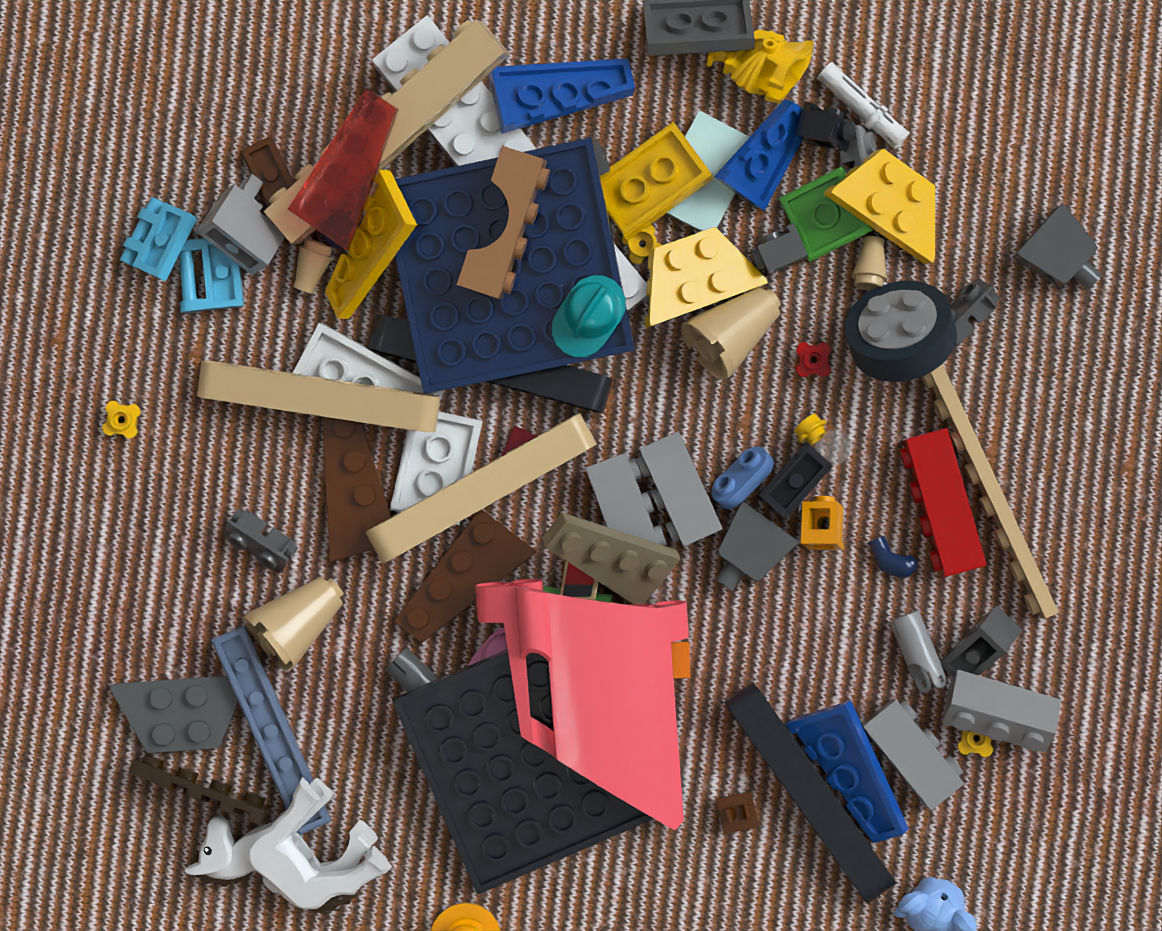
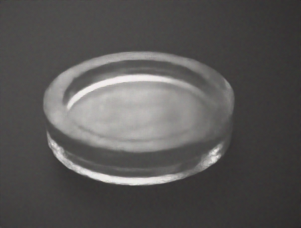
M828 430L825 436L815 443L814 449L834 466L841 464L847 459L850 453V442L842 432Z

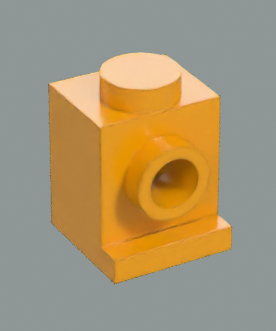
M815 496L813 501H802L801 544L808 550H844V543L842 542L844 507L838 501H835L834 497ZM824 519H830L828 529L820 528V524Z

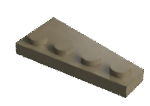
M563 512L542 537L544 545L548 550L633 604H644L681 560L676 549Z

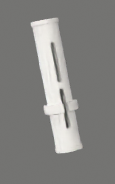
M833 62L829 63L817 77V80L829 88L834 95L865 122L864 126L868 130L873 129L894 150L910 134L909 131L887 113L888 108L884 105L880 106L872 100L867 93L848 78Z

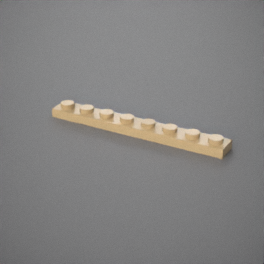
M942 364L934 371L922 376L921 379L926 388L932 387L938 400L934 401L935 409L941 420L947 419L953 431L949 434L952 445L957 453L963 452L968 463L964 466L965 473L972 485L978 484L983 497L979 498L980 505L987 518L993 516L998 527L994 531L995 537L1001 549H1008L1013 559V562L1009 563L1012 574L1018 583L1023 581L1028 591L1024 598L1029 610L1033 615L1038 613L1040 618L1046 619L1059 613Z

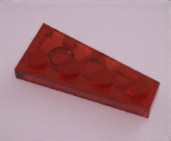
M368 88L365 89L288 208L289 211L345 250H350L399 111L397 107Z

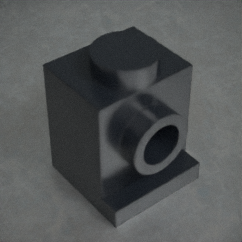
M805 101L794 135L812 146L847 152L856 128L852 120L843 118L844 112L832 107H824L822 110L815 104Z

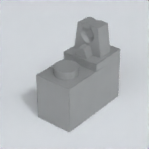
M253 174L245 178L239 187L233 184L229 189L220 194L196 231L251 275L270 263L285 238L271 219L260 212L263 206L254 198L263 182Z

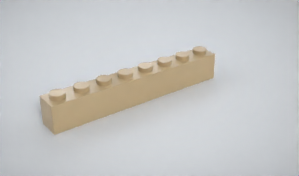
M476 19L471 22L467 20L461 24L453 33L456 37L446 47L443 44L436 47L426 57L429 62L418 71L415 68L407 73L400 81L402 84L401 88L393 95L388 92L377 100L373 105L376 110L365 119L362 116L354 121L347 129L350 133L340 143L337 140L330 143L321 152L323 158L314 166L308 164L302 168L294 177L297 180L296 183L288 190L285 187L281 188L269 199L271 205L264 212L291 244H301L377 175L378 170H383L511 55L482 21Z

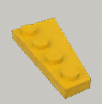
M378 170L374 179L378 184L373 196L367 195L362 209L366 212L360 226L353 227L349 236L350 249L348 254H341L325 290L338 319H349L417 226L390 170Z

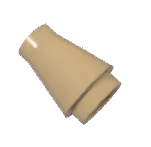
M866 236L863 238V245L852 274V278L855 279L854 286L856 288L871 291L877 287H882L883 283L887 281L884 254L885 240L876 236Z
M306 238L304 245L299 247L294 288L314 293L316 285L333 259L330 256L333 249L331 246Z

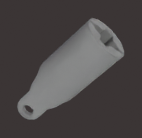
M919 610L889 621L918 690L922 693L930 691L931 682L927 672L933 685L936 688H943L946 685V676Z

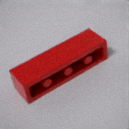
M948 428L902 441L904 448L899 449V454L904 469L910 468L914 482L909 483V489L913 502L915 504L920 502L923 516L919 517V524L924 538L930 537L933 551L928 552L933 571H939L941 577H948L987 566Z

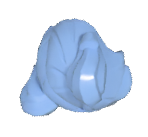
M933 877L922 879L912 893L902 897L898 903L899 908H896L894 911L896 917H906L908 924L914 931H976L977 929L975 917L965 912L962 890L952 882Z

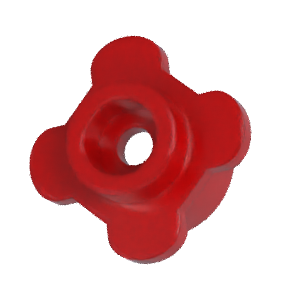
M802 342L797 346L796 353L799 355V365L796 367V372L800 377L818 374L824 378L830 374L831 367L828 365V355L831 353V347L827 343L822 342L819 345H809L806 342ZM813 356L816 357L817 362L812 363L810 361V358Z

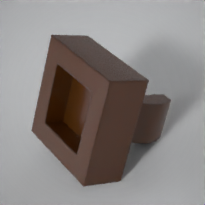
M751 791L716 798L723 834L759 827Z

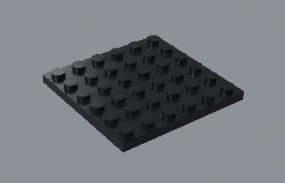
M508 649L392 698L394 707L477 895L654 819L561 763L545 750L521 737ZM530 653L526 657L530 716L553 730L548 661L542 655Z

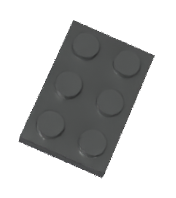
M643 0L648 56H667L684 53L702 54L705 52L755 49L749 0Z

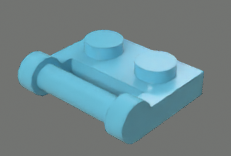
M205 238L186 240L179 254L183 301L180 302V312L196 313L244 307L241 267ZM202 251L206 289L205 299H197L192 253Z

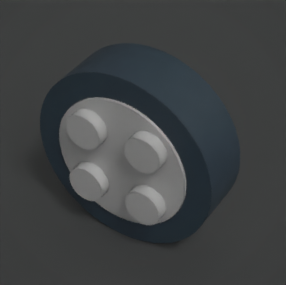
M896 281L869 291L852 306L845 321V335L856 366L866 375L881 381H909L934 371L951 355L957 340V329L948 299L936 287L919 281Z

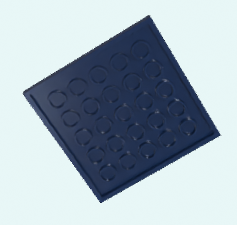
M591 137L524 152L547 161L546 169L550 170V175L544 191L538 189L534 203L539 204L538 212L533 225H526L523 238L527 239L526 249L521 260L515 259L511 271L516 274L515 282L511 293H504L502 300L457 285L467 251L491 245L502 235L507 226L509 217L507 200L500 188L491 181L498 157L395 179L417 223V226L395 257L424 394L636 351L627 306L621 321L606 343L596 353L587 357H573L564 353L556 345L552 335V322L556 312L572 288L581 279L592 275L606 276L614 280L623 291L598 163Z

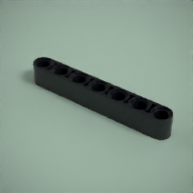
M377 314L368 349L417 363L409 322ZM564 365L486 382L585 410L604 413L613 379L601 374Z
M751 682L724 702L726 707L864 901L869 904L894 886L896 882L755 683Z

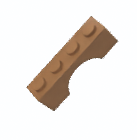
M502 146L491 181L500 188L507 200L509 208L507 226L502 235L491 245L467 251L457 285L501 300L504 293H511L516 274L511 271L515 259H522L527 245V239L523 238L526 225H533L539 204L534 203L538 189L544 191L549 179L550 170L546 169L547 161Z

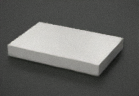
M438 411L436 432L408 430L390 510L401 512L470 474L474 464L483 421Z

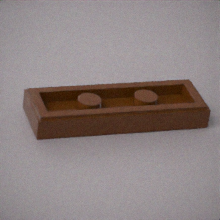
M272 136L240 150L250 173L263 182L259 191L267 207L271 205L269 199L283 187L288 190L295 183ZM318 228L311 235L319 232ZM285 237L284 242L286 246L292 245Z

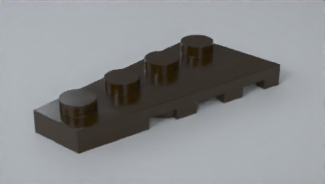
M145 754L144 759L139 757L133 759L128 772L130 774L171 790H176V788L183 789V794L198 801L209 803L210 800L217 802L216 806L219 809L231 814L243 815L244 812L250 814L248 821L258 825L268 819L272 806L265 804L266 798L250 791H246L244 796L231 791L232 785L217 779H212L211 784L197 779L198 772L181 766L178 767L177 771L164 767L165 760L149 754Z

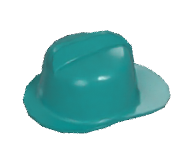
M592 275L581 279L572 288L553 319L552 335L556 345L564 353L573 357H587L596 353L606 343L623 317L626 298L622 288L614 280L606 276Z

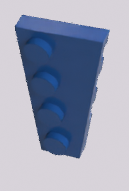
M628 58L498 66L489 74L502 134L633 96L635 89Z
M851 700L790 719L785 724L792 734L796 733L805 744L804 750L812 761L816 759L828 775L825 779L833 790L838 789L848 802L846 807L873 843L906 833L909 829Z

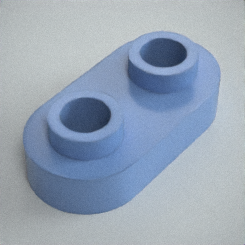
M756 446L746 449L715 480L711 490L712 498L723 509H733L739 506L771 473L774 466L773 458L762 447Z

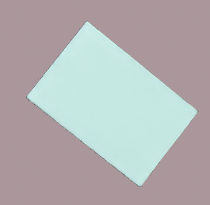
M699 110L685 138L714 177L748 140L749 136ZM714 178L666 214L699 232L713 227L717 228L735 192Z

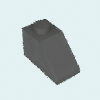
M996 605L940 661L941 666L953 678L957 670L981 675L1009 650L1022 629Z

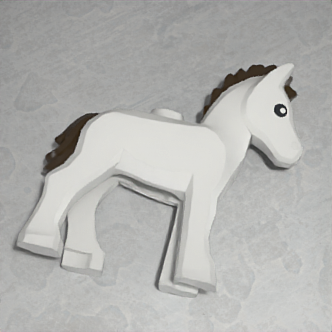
M302 777L293 794L292 803L287 810L282 812L275 821L251 830L236 842L231 834L229 821L220 815L213 817L207 825L206 837L200 851L193 852L194 860L185 868V873L201 878L206 884L213 883L214 886L221 885L226 887L232 882L238 884L245 877H250L256 871L263 877V883L270 891L280 893L295 907L308 909L313 913H326L340 910L339 905L350 904L351 900L356 897L355 893L362 885L388 872L392 866L387 858L375 846H372L378 837L361 820L349 832L350 841L342 857L334 861L320 863L297 831L331 799L333 792L318 778H315L308 784ZM367 852L365 860L358 865L361 857Z

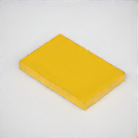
M674 122L612 165L609 172L600 176L607 212L627 241L714 179L712 173Z

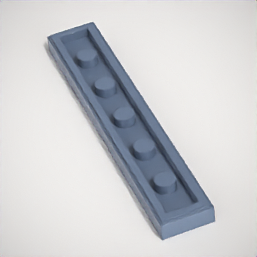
M243 625L217 636L211 641L287 810L292 803L293 794L302 777L308 784L314 779L246 626ZM324 805L297 833L301 835L331 822L326 806Z

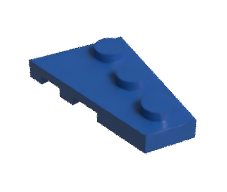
M784 99L717 172L714 178L753 207L765 211L802 142V139L794 135L802 108L795 102Z

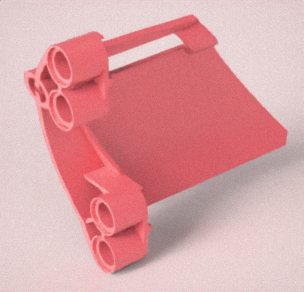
M520 579L508 583L488 582L475 585L478 622L504 623L521 737L545 750L561 763L671 829L676 830L684 821L671 642L689 638L687 601L671 600L655 604L627 605L548 593L543 590L542 579ZM530 653L542 655L548 661L553 730L530 716L526 657Z

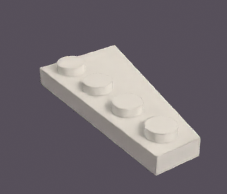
M323 323L317 325L293 371L295 374L423 393L420 376ZM445 390L428 394L438 395L441 399Z

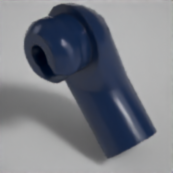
M885 535L868 542L878 567L882 572L898 578H908L916 572V559L911 555L904 557L892 553Z

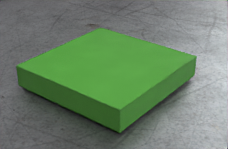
M842 166L778 198L790 223L795 224L808 254L807 259L809 262L874 231L872 227L824 195L827 188L836 185L846 177V171Z

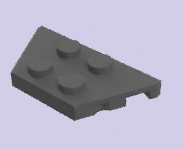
M227 676L110 684L112 694L147 753L220 748L230 721L233 719L238 707V699Z

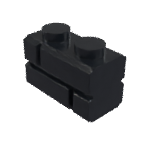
M806 442L756 497L781 520H785L830 471L833 465Z

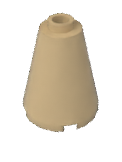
M758 287L688 319L681 325V334L688 348L690 349L695 345L701 354L696 358L701 366L717 379H727L734 374L779 317V306L781 304L774 292Z
M319 577L248 612L242 619L247 622L245 626L265 653L273 656L277 654L280 660L276 664L283 671L289 672L296 666L343 605L340 597L344 593L333 579L329 578L326 581Z

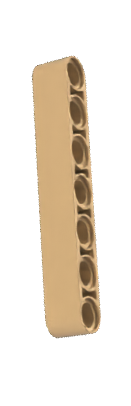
M205 360L201 361L197 396L206 399L432 433L436 432L440 396Z
M578 413L541 433L535 439L518 446L506 455L498 457L376 525L365 533L381 562L386 563L597 445L582 415Z

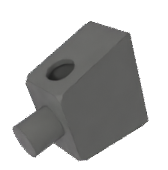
M1063 203L1050 214L1012 256L1015 261L1059 288L1066 285L1073 277L1084 288L1089 290L1102 276L1088 262V259L1097 251V245Z
M743 501L738 506L715 553L727 562L715 579L732 592L744 575L757 583L796 546L798 541Z

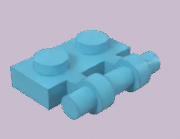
M151 197L146 208H141L137 216L140 220L132 236H127L123 244L126 248L120 261L166 282L197 217Z

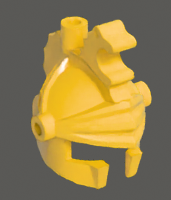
M758 29L754 31L755 49L708 53L707 66H712L715 61L724 62L723 73H732L730 78L741 89L750 94L765 95L764 100L780 104L809 66L814 42L811 40L788 42L784 39L783 35L773 31Z

